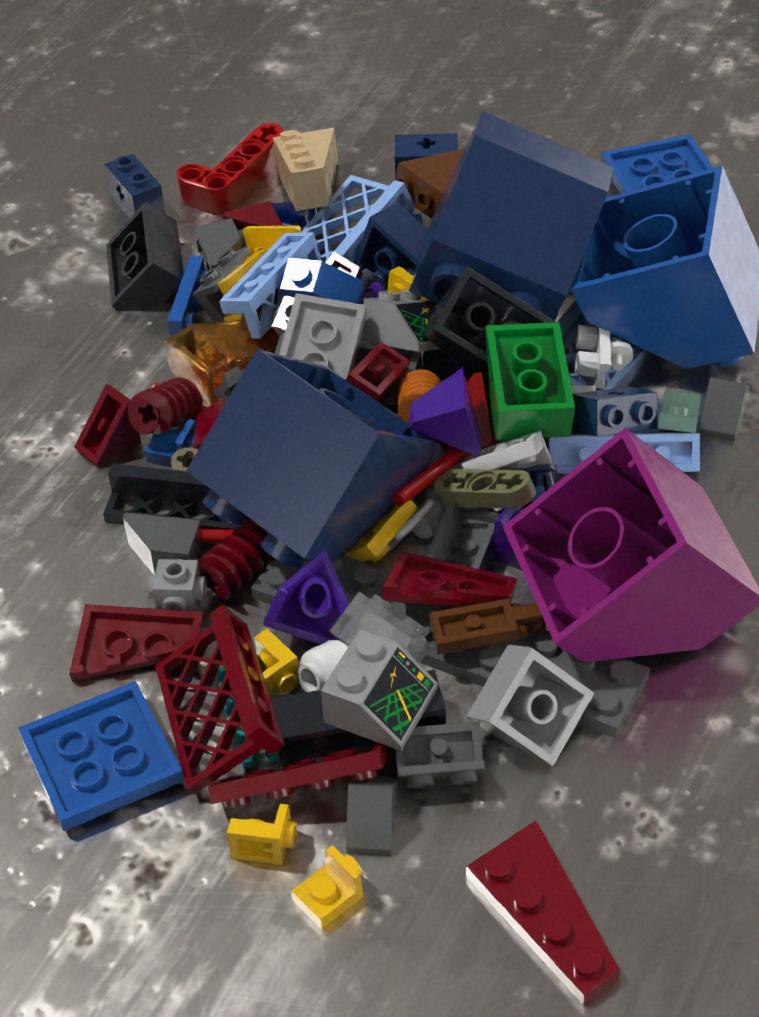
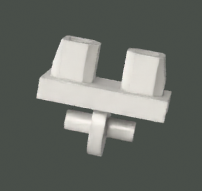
M577 326L574 336V349L591 350L592 352L578 351L575 361V375L593 377V386L604 389L605 372L610 370L611 367L615 371L622 370L623 366L632 361L633 349L631 345L623 342L620 338H613L610 342V331L603 330L597 326Z

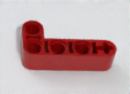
M265 123L258 126L213 169L199 164H185L179 167L176 171L181 203L212 215H224L225 212L233 210L277 167L273 137L280 136V133L283 132L282 127L275 123Z

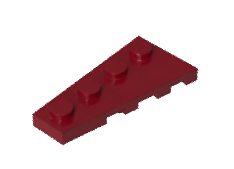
M372 742L373 749L358 754L357 749L350 747L334 751L333 754L325 756L324 761L316 763L315 758H305L283 765L281 771L275 772L274 767H268L218 779L208 786L211 804L224 802L225 808H233L250 803V796L266 793L267 799H276L292 794V787L309 784L310 790L327 788L335 785L334 778L351 775L352 781L370 779L378 776L377 769H381L390 756L389 749L386 745Z
M537 820L466 866V876L583 1005L619 980L620 968Z

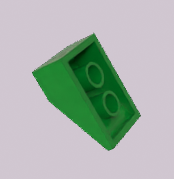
M560 323L486 326L491 412L495 439L511 440L541 430L543 438L570 437L575 404Z

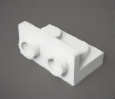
M541 430L481 449L479 456L470 454L464 460L462 466L463 469L514 470L540 464H552V459Z

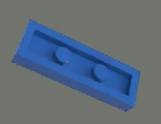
M190 255L167 320L171 347L185 348L189 334H194L196 313L202 311V306L193 294L202 284L200 282L201 277L209 271L205 270L203 256Z

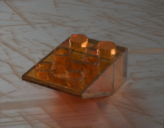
M240 321L195 323L165 339L170 372L176 377L185 378L194 383L201 392L202 398L212 405L219 400L213 391L224 383L220 378L222 375L238 365L242 371L246 369L257 349L275 353L278 340L268 332L262 338H252L249 332L239 327Z

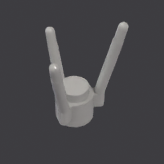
M425 499L413 516L395 534V538H392L387 544L390 550L382 558H385L411 531L424 539L435 536L438 520L444 515L446 507L435 499Z

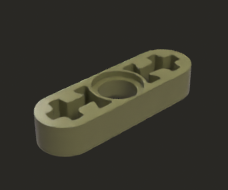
M453 469L442 474L434 482V488L442 504L446 506L449 502H457L458 506L519 508L532 501L536 495V488L528 472L523 470Z

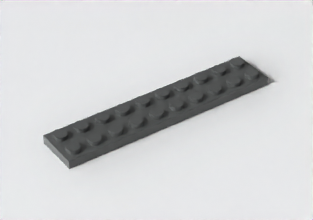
M345 555L339 560L330 559L354 615L345 634L355 637L359 629L393 640L398 642L417 662L484 687L508 645L533 648L594 692L578 724L614 738L618 736L649 678L650 668L624 658L583 662L556 646L548 630L530 634L525 638L515 641L437 654L429 614L435 611L458 608L457 606L381 600L383 585L390 572ZM275 559L269 563L251 587L252 597L271 605L279 587L301 568L291 567ZM306 559V561H305V563L303 564L302 568H303L307 563H309L312 559Z

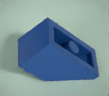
M289 258L280 289L284 295L294 298L297 293L360 304L366 284L364 281L323 261Z

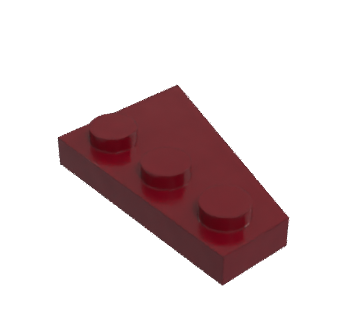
M402 551L383 585L381 600L457 607L508 598L511 603L518 579Z
M85 604L70 667V678L74 682L157 664L203 632L204 614L197 611Z

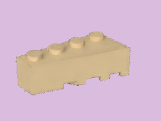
M334 128L299 133L297 130H289L280 133L279 137H273L277 173L295 210L300 211L329 206L332 193L331 186L334 185L333 176H336V167H338Z

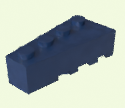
M399 203L370 216L354 264L359 266L361 270L368 269L373 272L374 279L382 284L388 282L389 272L398 266L414 275L428 229Z

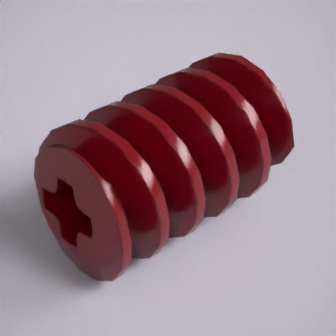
M177 377L162 382L132 397L128 405L129 421L140 434H162L180 424L186 423L188 419H194L200 414L203 404L201 392L194 383L185 378Z
M250 518L245 521L243 526L237 527L232 535L226 536L221 544L215 545L210 553L204 554L199 559L200 576L206 577L207 587L222 600H228L231 597V590L239 591L242 588V581L250 582L253 579V572H262L264 563L269 564L275 560L261 546V542L268 531Z

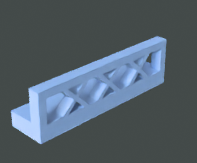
M314 232L284 233L219 301L223 314H244L252 338H262L272 327L273 314L280 307L285 296L280 287L289 258L307 259L308 255L309 260L322 261ZM278 288L277 303L274 304L275 290ZM262 306L261 319L259 321L256 310Z
M571 433L570 437L548 438V451L552 464L557 465L558 473H569L615 435L596 437L583 433ZM633 433L682 472L700 471L699 433Z

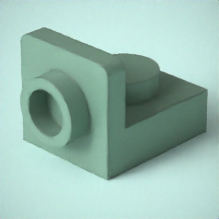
M667 389L664 392L658 429L696 433L701 394Z

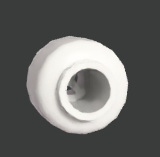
M329 640L303 654L298 669V678L306 692L317 691L323 688L347 650L348 645L339 640Z

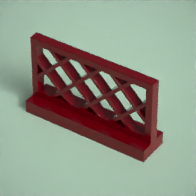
M224 605L210 613L213 625L155 665L186 787L194 794L261 749L266 750L272 755L285 746L248 625ZM217 640V645L211 658H203L207 646ZM182 663H186L179 680H172L170 672ZM198 666H206L199 685L190 684ZM218 670H226V675L220 688H212L211 686ZM186 692H194L187 711H181L180 705ZM207 695L215 696L207 716L199 714ZM227 700H234L235 706L229 719H221L220 716ZM194 723H203L195 743L189 742L188 736ZM215 727H224L217 746H207ZM236 731H243L246 742L233 751L228 750ZM203 753L212 755L207 768L197 774L196 769Z

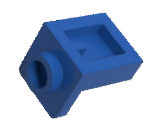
M188 419L182 431L171 429L162 434H153L144 450L146 462L172 467L171 457L177 450L193 448L196 420Z

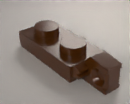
M509 598L435 611L429 614L437 654L515 641L525 638L530 634L546 630V623L537 603L520 606L519 603H510Z

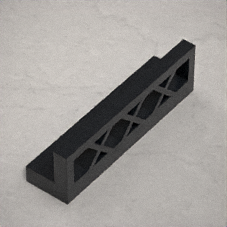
M114 463L111 465L108 476L112 493L103 513L105 522L124 524V514L135 513L200 520L201 529L235 530L237 527L243 526L228 523L225 519L208 509L203 500L210 488L188 472ZM120 501L134 502L138 505L129 511L117 510ZM161 506H169L174 509V511L165 515L153 512V510ZM197 510H204L210 513V515L202 519H193L189 516V514Z

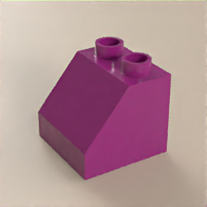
M626 427L503 526L555 645L583 662L702 649L759 607V586L704 488Z

